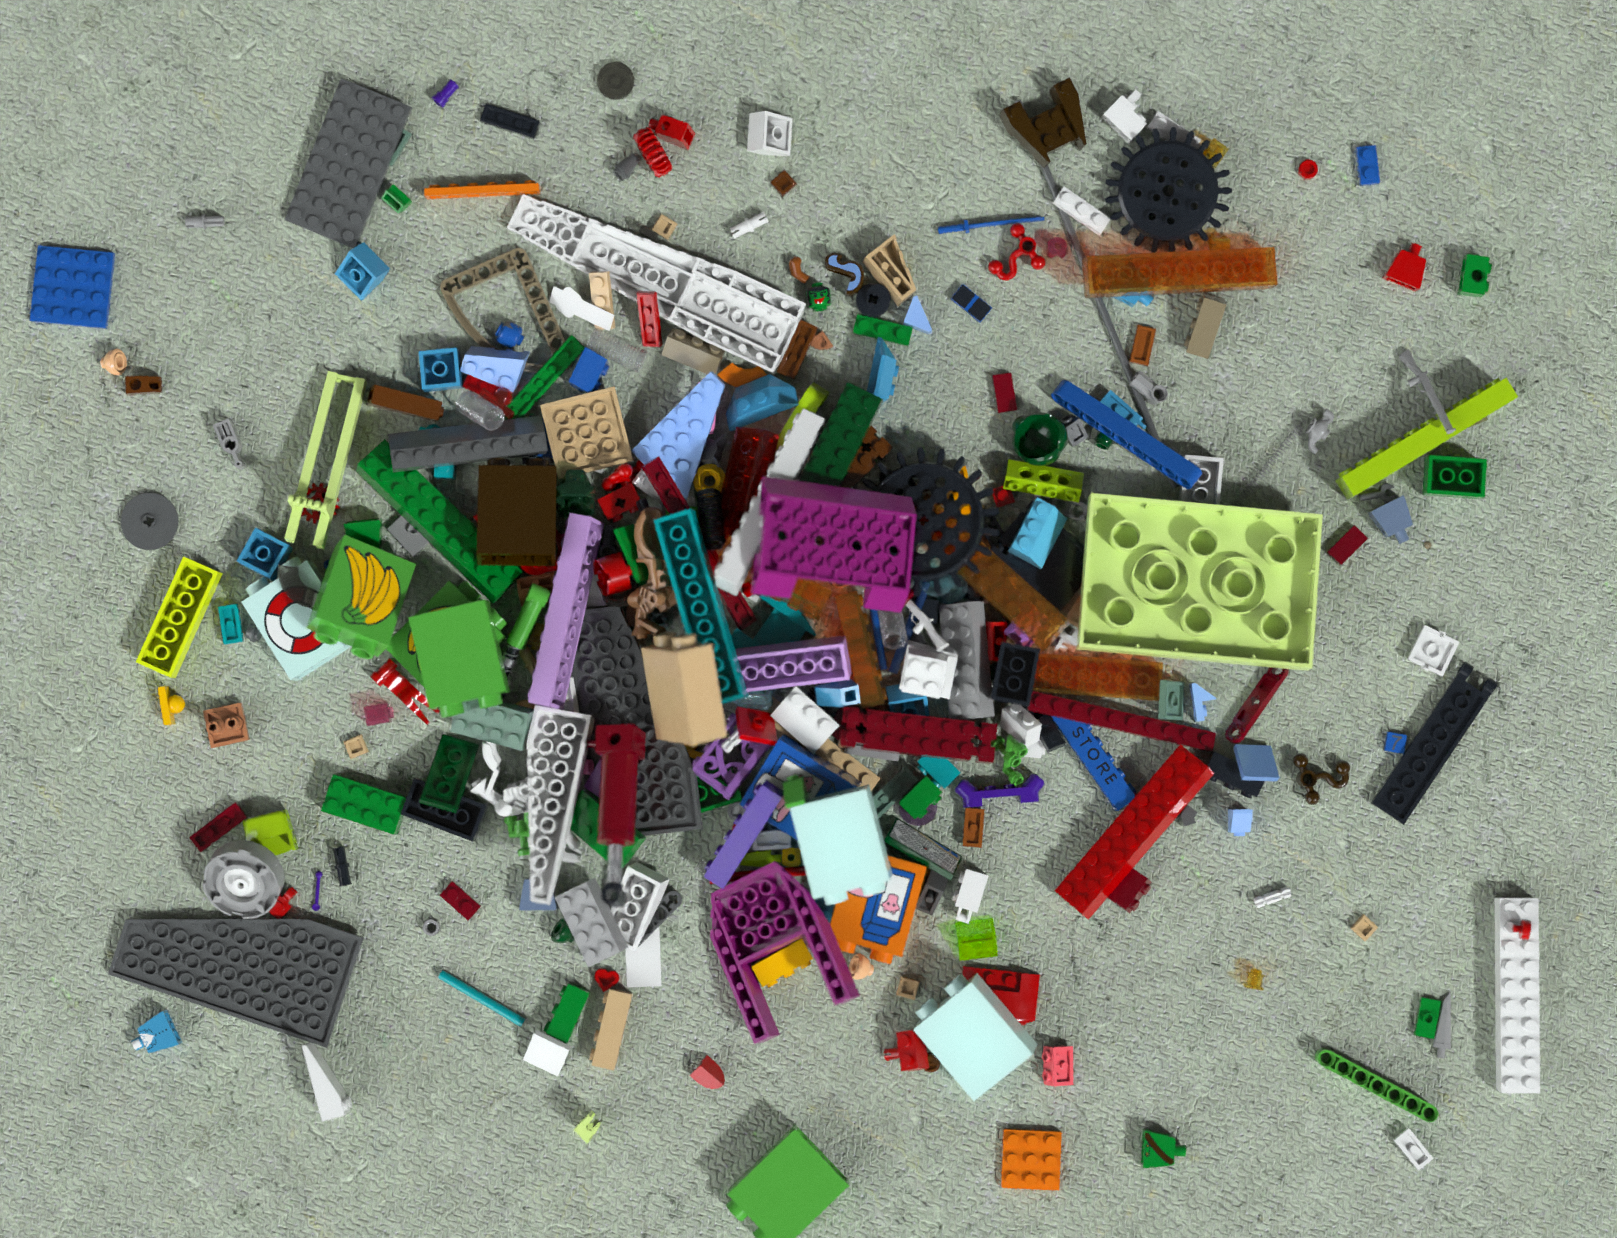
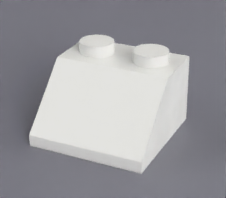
M768 111L749 113L747 151L760 155L790 156L792 118Z

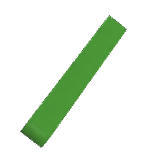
M1320 1048L1316 1051L1315 1060L1321 1066L1426 1122H1433L1438 1118V1110L1432 1104L1329 1049ZM1327 1052L1329 1060L1322 1062L1320 1057L1323 1053ZM1345 1062L1346 1069L1340 1072L1338 1064ZM1358 1071H1362L1364 1075L1360 1081L1355 1079V1074ZM1375 1080H1379L1381 1083L1377 1090L1372 1088V1083ZM1396 1089L1398 1092L1397 1097L1390 1099V1091ZM1413 1098L1415 1104L1412 1108H1408L1406 1103L1409 1099ZM1426 1108L1432 1109V1114L1429 1117L1424 1116Z

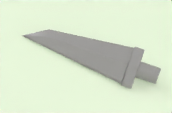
M1451 991L1442 1001L1432 1046L1438 1048V1058H1445V1049H1451Z

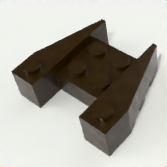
M1070 77L1053 85L1049 90V94L1056 105L1055 107L1029 119L1019 101L1004 108L999 114L1007 132L1012 137L1014 136L1020 142V145L1027 149L1043 168L1047 167L1051 162L1048 154L1075 142L1079 151L1087 144L1079 94Z

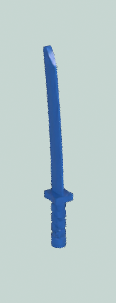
M1033 217L968 224V220H964V223L939 226L938 232L939 234L965 230L966 233H969V229L1038 222L1045 221V218Z

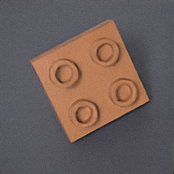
M241 702L203 711L211 748L250 740Z

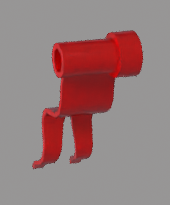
M389 658L370 677L380 687L384 684L428 725L430 722L411 699L413 697L429 708L427 698L395 669L397 665ZM439 709L433 710L437 714L440 712Z

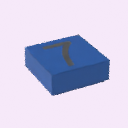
M1387 732L1384 751L1404 754L1407 735Z

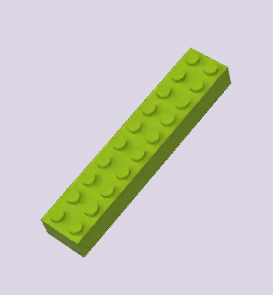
M1498 377L1486 384L1485 390L1482 387L1468 395L1469 400L1465 397L1452 405L1454 409L1451 410L1450 407L1445 409L1444 411L1452 427L1456 429L1453 433H1446L1438 415H1436V420L1432 417L1420 424L1421 429L1416 427L1405 433L1403 440L1399 437L1387 444L1388 449L1382 447L1371 454V459L1366 457L1354 464L1355 469L1349 467L1339 473L1340 478L1335 481L1345 498L1348 500L1518 398L1508 379L1500 380Z

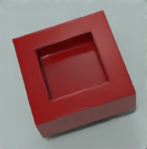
M1003 486L993 489L992 497L997 508L1015 503L1011 490L1003 489Z

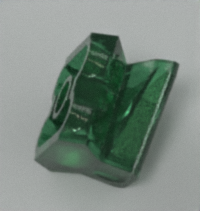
M567 470L560 486L556 487V512L561 517H569L570 513L591 516L595 512V488L591 486L584 470Z

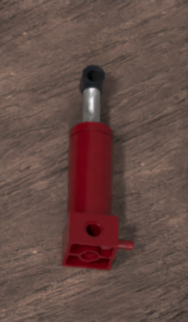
M634 724L596 725V740L587 741V747H595V752L601 756L597 842L608 846L609 850L607 883L601 892V898L603 902L616 908L622 906L626 900L623 884H621L623 847L635 844L638 760L645 759L646 733ZM616 892L615 899L611 900L612 893Z

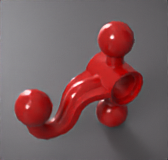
M1015 223L1011 226L1010 233L1013 237L1018 238L1020 243L1019 248L1014 250L1009 256L1010 271L1004 273L1002 271L1003 265L999 260H992L988 264V270L991 274L996 275L1003 281H1008L1016 276V259L1022 254L1030 256L1031 267L1035 270L1044 268L1046 261L1043 256L1037 255L1035 240L1025 236L1024 226L1020 223ZM1031 242L1033 244L1032 250L1025 251L1022 248L1023 244Z
M638 460L633 468L629 463L619 465L612 474L602 480L601 486L603 490L611 492L618 483L622 487L631 483L644 464Z

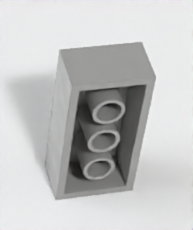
M596 878L555 897L588 967L628 948L608 904L603 902L601 898L602 891Z

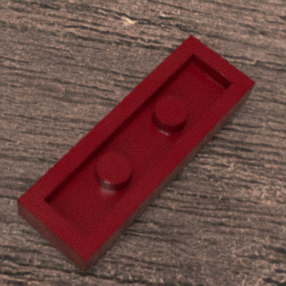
M235 802L189 838L200 853H202L248 817L238 803Z

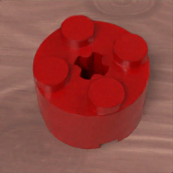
M621 552L593 561L594 575L598 574L599 579L596 583L604 596L631 589L632 586L629 576L632 575L631 567L629 564H625Z

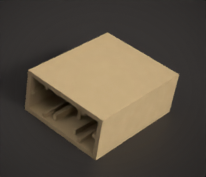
M666 632L654 635L655 645L642 647L641 651L656 739L693 746L727 737L712 644L696 642L695 634L677 636V632Z

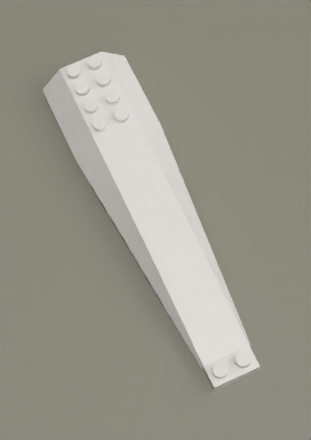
M525 194L522 195L507 226L508 230L523 236L526 240L587 275L595 271H609L611 288L636 303V293L639 290L656 291L659 316L699 339L774 373L782 361L806 306V303L737 271L688 255L685 252L677 251L663 244H658L630 232L603 224L597 220L584 217L545 201H538Z

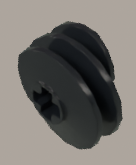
M869 283L864 285L856 296L858 310L867 317L875 318L883 315L890 305V294L887 288L881 284ZM871 296L874 299L877 298L876 304H874L873 302H868L870 301Z

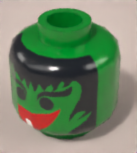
M823 283L811 284L812 287L806 290L807 306L813 312L827 310V307L832 303L830 288L823 286Z

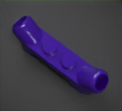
M1033 773L1021 787L1015 788L1014 784L1003 785L1004 789H996V786H985L984 790L980 791L967 779H962L955 787V793L962 798L963 808L982 806L983 798L1019 796L1020 803L1039 802V791L1045 783L1043 779Z

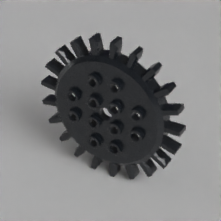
M1176 127L1171 128L1169 141H1161L1160 133L1155 128L1152 132L1154 143L1145 145L1143 138L1137 135L1136 143L1140 146L1138 152L1133 154L1129 148L1124 146L1121 148L1123 155L1127 156L1129 161L1125 166L1118 162L1111 163V167L1114 170L1121 172L1120 180L1106 179V185L1118 187V195L1105 198V201L1108 204L1120 202L1121 210L1113 213L1110 218L1112 221H1115L1125 216L1129 223L1120 231L1122 236L1128 234L1132 228L1139 232L1134 246H1140L1144 237H1149L1153 239L1151 253H1156L1159 241H1168V251L1170 255H1173L1176 250L1174 245L1176 240L1183 239L1188 251L1192 250V242L1189 236L1194 233H1198L1203 241H1208V235L1202 230V227L1207 222L1215 228H1220L1221 223L1212 218L1214 209L1228 212L1229 207L1226 204L1218 203L1217 199L1218 194L1228 195L1232 193V188L1218 187L1217 179L1227 177L1230 172L1229 170L1215 172L1212 166L1220 161L1222 158L1221 153L1215 154L1210 159H1207L1203 154L1209 147V140L1202 142L1201 146L1196 149L1190 145L1194 138L1193 131L1190 130L1183 143L1176 141ZM1165 156L1169 158L1167 164L1162 162V158ZM1182 161L1188 162L1186 168L1181 167ZM1144 171L1146 177L1140 178L1139 172ZM1160 175L1165 177L1162 183L1157 180ZM1183 180V186L1178 187L1176 181ZM1201 184L1202 190L1197 191L1195 185ZM1166 185H1170L1174 189V193L1171 196H1165L1162 192ZM1136 190H1140L1142 192L1140 197H1136L1134 195V192ZM1155 194L1160 195L1159 201L1153 200ZM1174 198L1179 200V204L1176 206L1172 204ZM1192 203H1197L1198 208L1196 210L1191 209L1190 205ZM1150 213H1154L1156 215V218L1154 220H1150L1148 218V215ZM1169 217L1174 218L1175 222L1173 224L1167 223Z

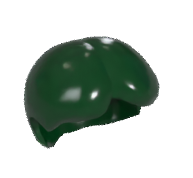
M1038 412L1029 416H1019L1012 424L1014 432L1012 438L1013 448L1017 455L1030 465L1045 466L1052 464L1058 460L1061 452L1067 445L1068 434L1066 427L1059 419L1050 414Z

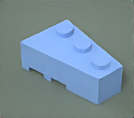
M471 346L464 356L460 371L514 392L520 383L530 351L516 352L511 349H506L505 351L495 350V348Z

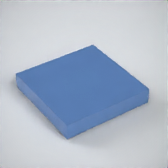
M1236 744L1233 749L1242 780L1278 781L1280 777L1271 746Z

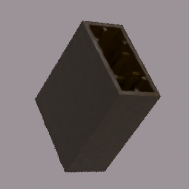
M491 458L487 460V465H478V565L555 566L556 466H549V461L541 458L526 460V466L510 465V460L505 458Z

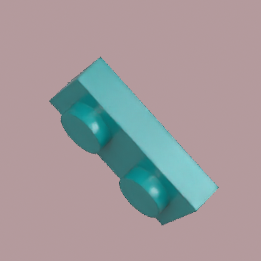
M232 604L218 607L223 644L244 642L239 605Z

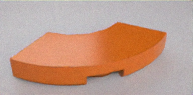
M731 363L717 375L727 384L739 387L767 374L759 366L753 369H743Z

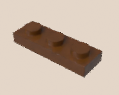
M800 319L778 367V373L795 380L818 327Z

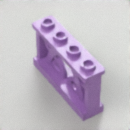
M731 713L726 720L728 723L725 726L726 733H729L730 736L735 732L734 726L737 724L736 714ZM729 737L716 739L713 743L709 742L703 749L705 753L701 758L698 756L694 760L692 770L696 776L720 792L727 800H730L772 745L742 740L739 744H742L741 754L746 763L731 762L724 765L723 749L721 746ZM747 744L749 745L748 749L751 748L753 753L747 754L745 752ZM716 749V757L710 756ZM711 762L713 766L709 769L715 770L718 767L719 771L714 774H708L704 771V764ZM736 767L738 772L734 774L731 770L727 772V769ZM721 775L728 786L725 787L714 778Z

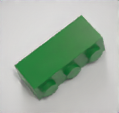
M570 982L567 986L563 985L559 994L562 999L559 1004L555 1003L551 1012L554 1014L552 1021H547L543 1030L546 1032V1035L568 1044L591 991Z

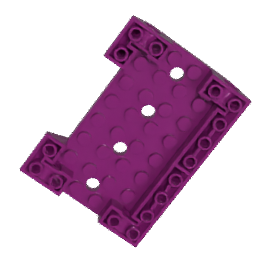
M762 477L759 516H763L760 552L755 554L751 594L789 599L797 578L870 587L864 590L863 608L901 613L910 589L916 512L911 497ZM779 530L784 531L786 534L784 541H780L777 538ZM817 535L823 538L822 546L815 544L814 540ZM854 540L860 543L859 551H855L852 548ZM891 545L897 548L896 556H892L889 553Z

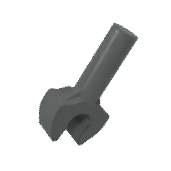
M1388 483L1382 484L1378 491L1360 493L1359 500L1365 501L1380 498L1384 503L1391 502L1396 496H1386L1385 490L1392 489L1394 486Z

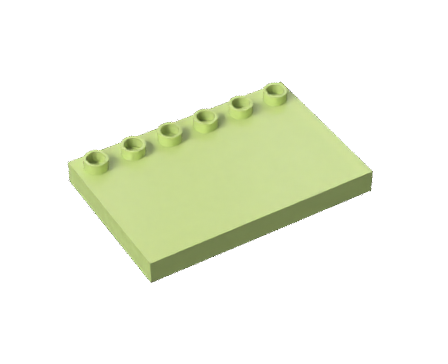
M1091 493L1088 497L1077 650L1306 671L1312 669L1323 514Z

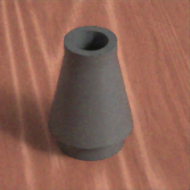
M631 153L627 158L614 166L613 174L621 181L629 179L640 159L634 153Z

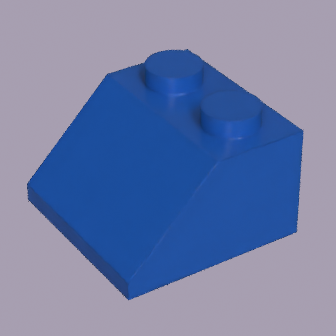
M585 347L568 382L572 387L584 393L598 391L602 384L599 382L602 375L606 376L610 368L608 360Z

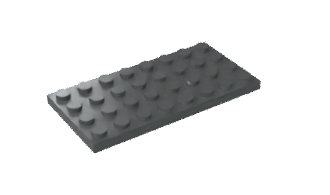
M341 78L284 220L355 248L359 243L412 107Z

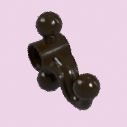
M1298 753L1294 756L1293 763L1300 769L1296 776V782L1300 787L1306 788L1305 800L1308 804L1315 805L1320 800L1319 793L1313 788L1318 779H1325L1331 787L1336 789L1347 785L1350 764L1347 761L1340 760L1337 762L1335 770L1342 778L1340 781H1336L1326 771L1314 773L1308 770V757L1305 754ZM1305 774L1310 776L1309 784L1303 782Z

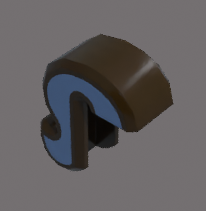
M830 253L825 258L827 271L851 278L846 296H854L863 286L864 270L862 265L854 260L841 262L842 255L840 253Z

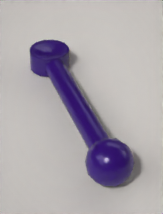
M321 871L315 873L317 881L315 904L312 905L314 911L320 909V904L318 903L320 879L323 876Z

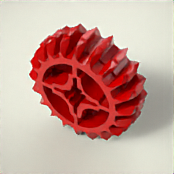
M649 127L638 130L633 138L645 161L656 177L665 176L672 170V164L666 152Z

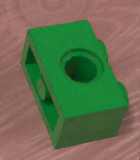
M1466 254L1463 257L1458 295L1481 298L1488 292L1489 282H1487V275L1490 274L1492 263H1489L1490 257ZM1472 272L1479 274L1480 279L1478 281L1472 278Z

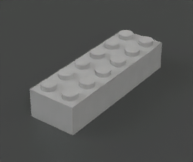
M984 601L940 605L942 638L949 644L943 650L958 654L950 699H948L949 718L964 720L994 717L993 700H990L992 685Z

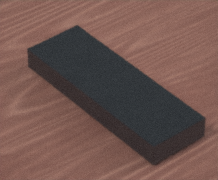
M487 103L480 119L481 123L535 140L540 125V120Z

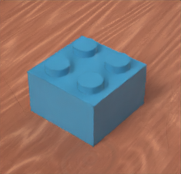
M458 348L419 351L421 384L424 392L463 388L462 372L460 371V351Z
M255 528L237 562L263 577L275 581L280 574L278 568L287 561L293 548Z

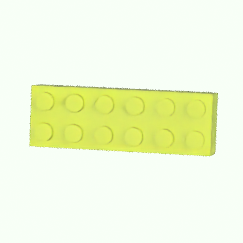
M183 556L136 663L170 678H176L223 573Z

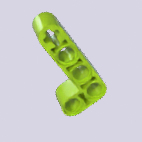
M813 382L802 396L799 405L794 409L772 447L776 450L780 446L784 447L785 435L788 430L792 429L796 414H801L803 409L816 414L830 392Z

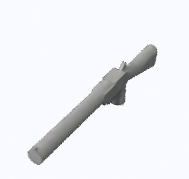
M1409 349L1404 351L1399 356V359L1416 375V377L1407 380L1409 386L1422 384L1424 390L1419 388L1418 390L1426 392L1446 433H1453L1456 429L1452 427L1427 377V370L1423 372L1416 365Z

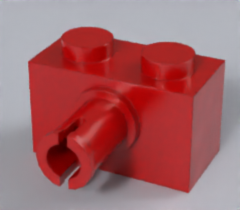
M915 1031L896 1032L898 1047L884 1049V1054H891L885 1055V1060L900 1059L901 1071L929 1069L926 1044Z

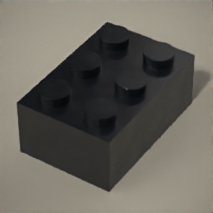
M1006 642L1000 643L990 700L1026 707L1030 706L1040 649Z

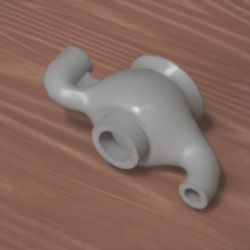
M1327 408L1322 414L1324 415L1323 419L1317 420L1315 417L1305 433L1309 434L1308 447L1313 454L1318 452L1315 443L1320 439L1325 440L1330 432L1327 429L1328 424L1334 419V414Z

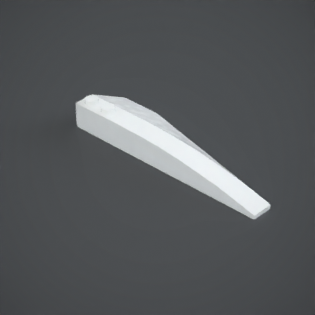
M536 705L527 738V780L530 787L528 789L530 899L532 902L550 905L578 798L588 753L587 741L591 739L595 720L591 715Z

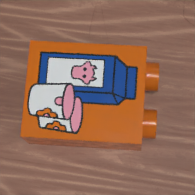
M888 855L892 877L890 881L884 882L886 890L869 896H863L862 888L846 891L848 900L835 904L830 925L841 951L854 954L857 944L871 948L870 959L891 964L894 955L900 957L903 955L927 866Z

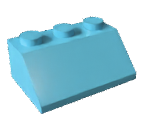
M1037 497L1032 502L1008 552L1042 569L1067 518L1055 506Z

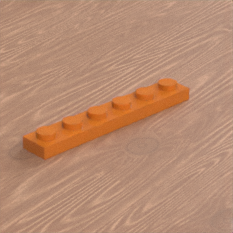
M534 180L524 181V184L508 181L505 182V185H498L497 182H488L483 186H479L478 183H468L467 186L462 187L459 184H449L448 187L430 185L429 188H424L426 199L541 194L540 185Z

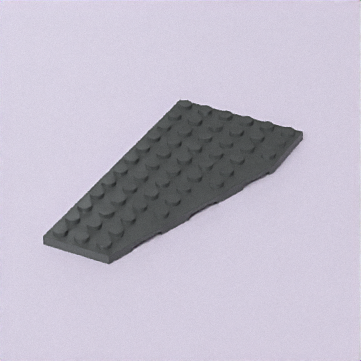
M618 605L585 610L571 674L574 678L579 713L591 715L595 720L590 740H596V725L634 724L646 733L645 759L638 760L635 828L644 836L703 829L697 776L692 770V761L684 744L656 739L642 651L635 636H631L632 629L622 607ZM595 747L588 748L586 759L593 760L595 769L601 756L595 752ZM584 775V784L587 782L590 775Z
M126 919L108 975L327 1048L364 937L312 919Z

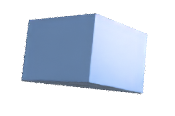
M914 296L903 325L930 334L932 333V328L918 297Z

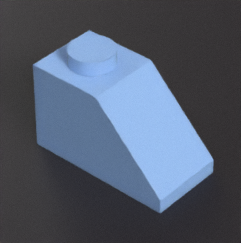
M1228 809V832L1233 833L1234 836H1245V832H1250L1253 810Z

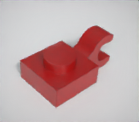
M291 887L283 896L280 894L269 912L276 919H282L293 907L290 900L298 892Z

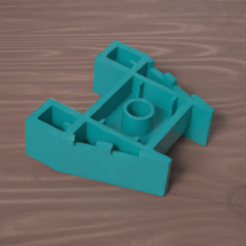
M760 595L759 597L775 608L753 639L738 628L731 635L734 648L738 649L800 641L806 631L814 637L817 634L791 598Z

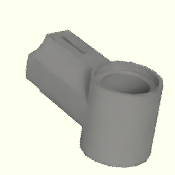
M1140 370L1130 380L1129 385L1146 398V401L1152 405L1165 401L1168 396L1167 389L1164 386L1156 384ZM1154 391L1159 393V399L1154 397Z

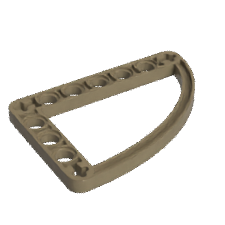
M515 248L442 281L440 285L442 294L466 332L481 347L499 350L474 328L462 312L454 296L515 269L552 354L558 350L552 347L554 339L558 338L563 343L565 342V338L528 254L522 248ZM516 253L524 254L522 260L524 264L528 262L529 265H524L518 269L517 267L521 266L518 259L514 260L517 257ZM499 260L507 262L505 269L499 270L496 264ZM487 267L490 273L487 277L479 275L481 268ZM525 269L532 271L530 279L522 278L521 274ZM470 275L472 277L471 284H462V277ZM455 279H458V283L462 287L459 289L458 286H454L452 292L444 290L447 287V283H450V285L456 284ZM534 286L540 289V293L536 297H532L529 294L530 288ZM545 304L547 312L539 314L537 312L538 305ZM552 321L555 323L553 331L545 330L544 325L546 322ZM526 362L523 371L536 374L543 365ZM574 362L566 370L570 369Z

